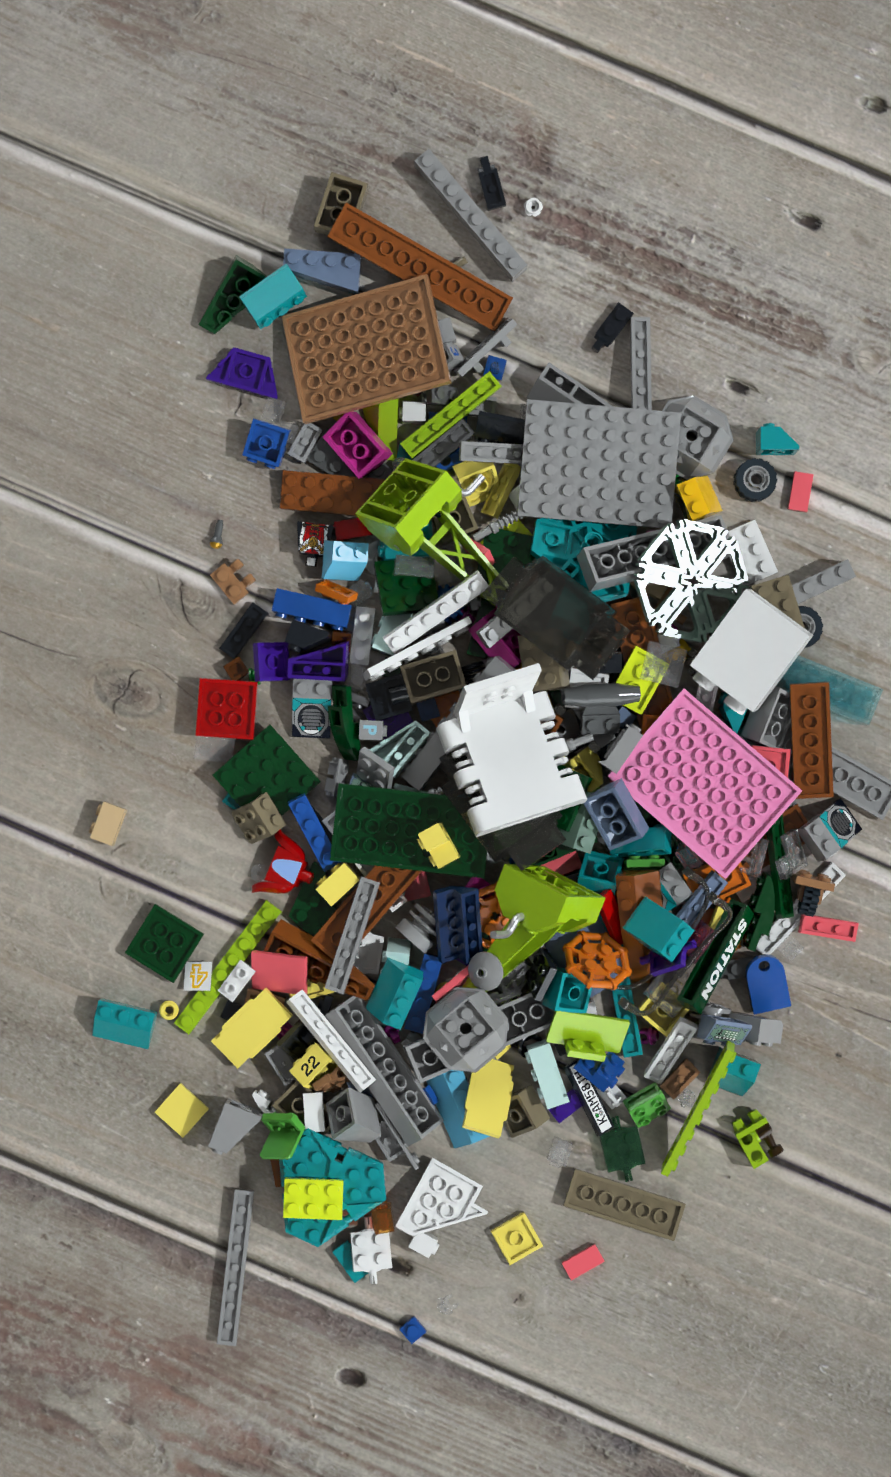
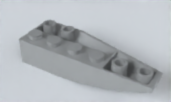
M551 363L547 364L527 396L531 400L611 406Z

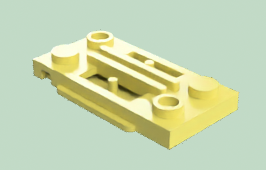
M265 988L254 1000H248L222 1026V1031L211 1042L238 1069L249 1057L254 1058L281 1031L280 1027L293 1014Z
M492 1059L478 1072H471L464 1106L466 1110L462 1128L498 1139L501 1137L503 1122L508 1117L514 1085L511 1076L514 1065Z

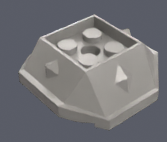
M694 395L668 400L662 411L681 413L676 475L687 481L694 477L713 474L734 441L727 415ZM693 432L696 435V440H688L686 434Z
M455 987L426 1012L423 1040L448 1070L476 1073L506 1048L508 1018L484 989ZM463 1024H469L472 1029L470 1033L463 1034L460 1031V1027Z

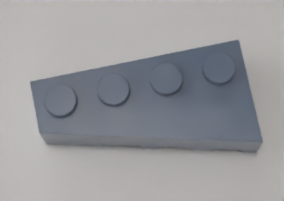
M284 249L283 265L287 264L296 277L336 288V290L345 291L352 295L359 294L361 256L358 254Z

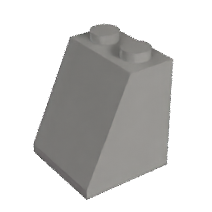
M347 1088L326 1103L333 1140L371 1143L381 1136V1128L373 1098L352 1088Z
M228 1098L208 1147H211V1151L220 1155L227 1153L261 1120L264 1113Z

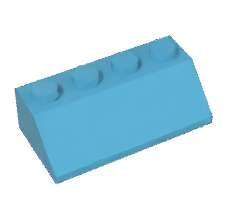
M450 1070L426 1081L439 1100L436 1106L444 1120L443 1123L454 1149L489 1137L488 1135L462 1128L466 1110L464 1106L469 1087L464 1071Z

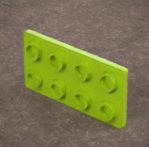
M555 1011L546 1036V1042L564 1045L567 1057L604 1062L606 1059L605 1051L620 1052L630 1022L626 1019L595 1014Z

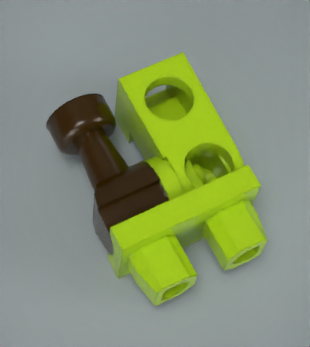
M757 1109L747 1113L751 1120V1123L745 1126L741 1118L732 1122L735 1131L734 1135L753 1169L769 1161L759 1144L761 1141L764 1140L770 1148L768 1154L771 1158L784 1151L781 1144L776 1145L772 1136L771 1126Z

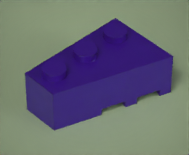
M349 641L291 656L288 659L287 678L346 681L348 679Z

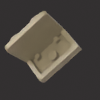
M267 792L261 794L249 804L232 811L235 822L251 844L272 836L287 825Z

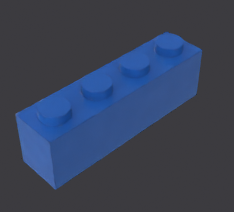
M278 588L276 589L272 612L276 613V617L286 619L287 616H292L294 620L302 623L309 620L313 621L312 625L324 627V624L332 626L331 629L342 631L343 628H348L352 605L340 604L335 601Z
M304 793L288 801V805L323 871L325 872L341 863L339 861H330L332 844L306 794Z
M424 953L420 968L423 971V981L408 1012L404 1029L423 1034L426 1012L430 1009L432 995L434 994L442 965L436 955Z

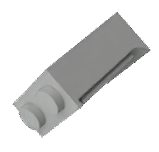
M625 724L624 727L626 729L622 728L603 756L605 760L597 761L616 774L643 736L640 734L641 729L634 724Z

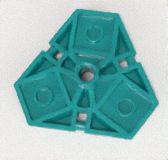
M547 518L536 520L530 551L532 556L542 564H545L552 572H555L558 577L562 576L566 579L565 582L568 585H571L573 589H576L578 593H581L593 605L627 596L630 582L590 592L577 556L584 547L634 536L637 532V526L578 521L579 524H576L575 521Z
M307 1128L304 1130L292 1158L288 1160L279 1159L281 1187H284L285 1177L343 1179V1210L346 1209L349 1213L345 1217L342 1215V1220L284 1218L286 1233L319 1247L347 1228L351 1221H357L386 1200L384 1164L351 1147L346 1149L341 1146V1142ZM338 1153L345 1156L343 1161L336 1159ZM282 1193L283 1208H284V1193Z

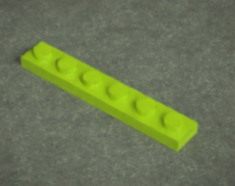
M489 371L401 442L400 445L413 460L462 418L466 417L502 387L501 384Z

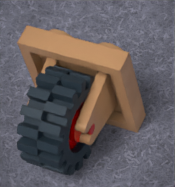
M799 869L798 872L793 871L791 879L796 884H799L797 913L813 917L816 913V908L821 904L824 890L834 892L835 883L828 875L817 873V876H814L810 871Z

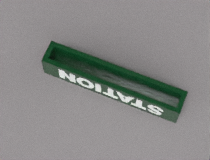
M733 899L728 903L677 998L684 1008L701 1015L754 916L748 905Z

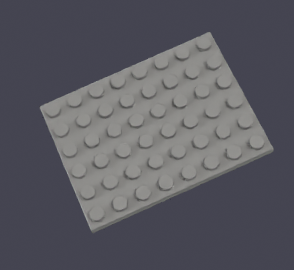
M527 399L517 516L663 528L665 525L667 526V524L672 523L681 413Z

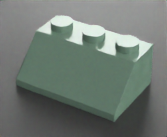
M587 791L586 797L592 793ZM582 803L570 831L567 832L553 825L548 840L591 854L598 829L585 805Z

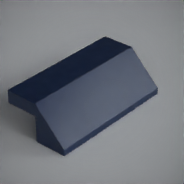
M448 886L433 891L438 961L445 963L459 958L465 964H469L474 955L483 952L479 891L477 888Z

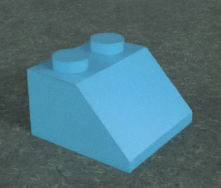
M324 540L322 579L358 581L368 562L369 543Z

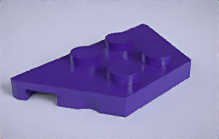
M233 347L227 356L206 377L208 381L271 399H278L271 358Z

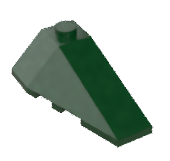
M236 255L198 325L216 334L233 317L245 309L239 296L268 276L253 264Z

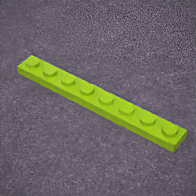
M268 900L265 901L213 970L211 990L198 991L176 1019L175 1025L188 1035L193 1031L220 995L218 989L239 961L245 962L282 911Z
M727 1041L662 1163V1175L668 1177L671 1170H676L679 1155H684L687 1140H692L695 1125L699 1126L703 1118L702 1112L704 1109L707 1110L711 1103L710 1097L712 1094L717 1093L720 1085L718 1082L721 1078H725L729 1062L732 1063L736 1057L734 1043Z

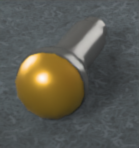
M223 520L217 521L214 536L210 540V546L214 549H219L223 545L221 537Z

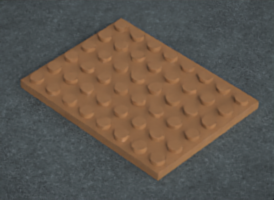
M427 274L282 316L304 424L451 384Z

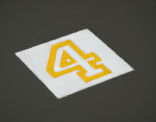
M187 962L185 965L183 991H210L212 962Z

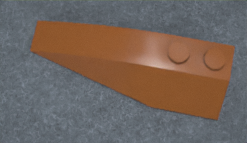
M622 870L615 877L623 946L629 951L627 954L629 965L632 969L631 983H651L650 963L641 965L639 961L641 960L639 959L640 957L649 954L650 949L646 948L625 931L623 926L644 897L663 907L660 871Z
M282 919L273 929L264 948L265 952L307 957V978L315 984L318 982L326 984L334 961L311 941L313 936ZM353 965L344 993L368 1001L375 985Z

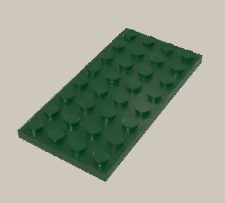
M339 783L330 861L485 878L490 833L479 837L475 836L467 815V811L476 806L470 805L469 801L472 798ZM437 823H443L460 858L438 869L437 866L433 867L429 860L430 852H427L426 849L422 850L417 839H419L418 834Z

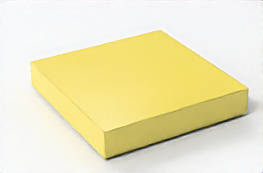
M180 1083L155 1113L184 1138L209 1108Z
M525 1212L491 1230L509 1265L543 1247Z

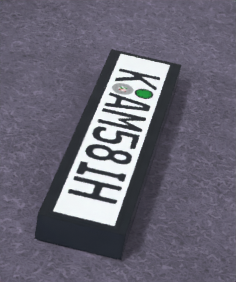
M576 1059L563 1068L596 1136H601L612 1129L614 1125L595 1086L573 1068L578 1061Z

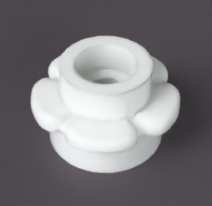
M530 198L524 203L525 213L528 216H538L543 208L542 203L537 198Z

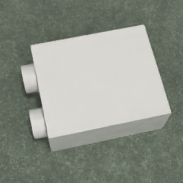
M745 589L690 664L691 667L697 670L692 679L710 692L717 685L729 694L724 703L738 714L743 715L747 708L755 712L813 637V634L752 589Z

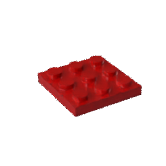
M200 678L195 736L253 740L258 682Z

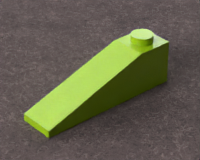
M399 398L362 408L366 423L393 453L386 461H396Z

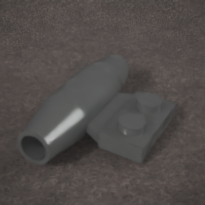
M619 683L584 684L562 689L561 692L562 704L585 707L580 719V733L582 735L590 733H620V713L616 706L639 702L641 697L639 686Z

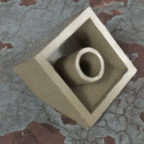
M532 1085L512 1093L508 1117L503 1122L511 1138L537 1129L550 1119Z

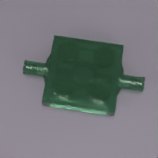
M619 1116L611 1117L614 1125L613 1129L599 1136L607 1172L623 1171L625 1182L633 1181L631 1169L635 1166L646 1164L638 1127L636 1125L621 1127Z

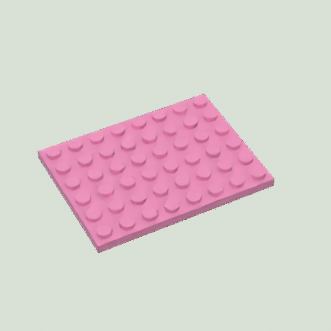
M683 689L644 733L618 773L616 774L611 771L607 776L613 782L622 778L633 800L724 879L729 876L802 792L798 786L686 689Z

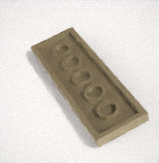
M577 1168L574 1169L563 1204L565 1207L672 1241L675 1240L686 1205L683 1202Z

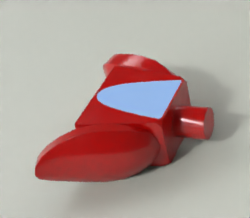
M281 829L274 834L281 846H278L264 879L266 881L252 885V893L285 894L294 887H299L301 881L310 884L314 878V873L306 870L308 862L305 860L303 849L285 835Z

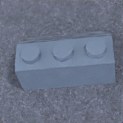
M622 778L606 784L587 796V801L583 803L609 850L641 839L649 829Z

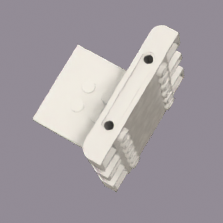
M539 663L464 686L453 712V719L439 724L436 728L445 753L454 751L451 753L454 758L467 756V760L456 764V768L461 769L454 774L458 790L466 788V794L480 791L481 796L474 797L469 801L470 805L476 806L467 811L476 837L587 801L578 774L567 776L573 773L571 768L558 771L557 766L568 762V758L564 757L569 754L565 739H556L559 737L557 732L544 734V730L555 726L554 721L550 720L555 719L556 715L547 692L542 691L533 694L532 691L542 671Z

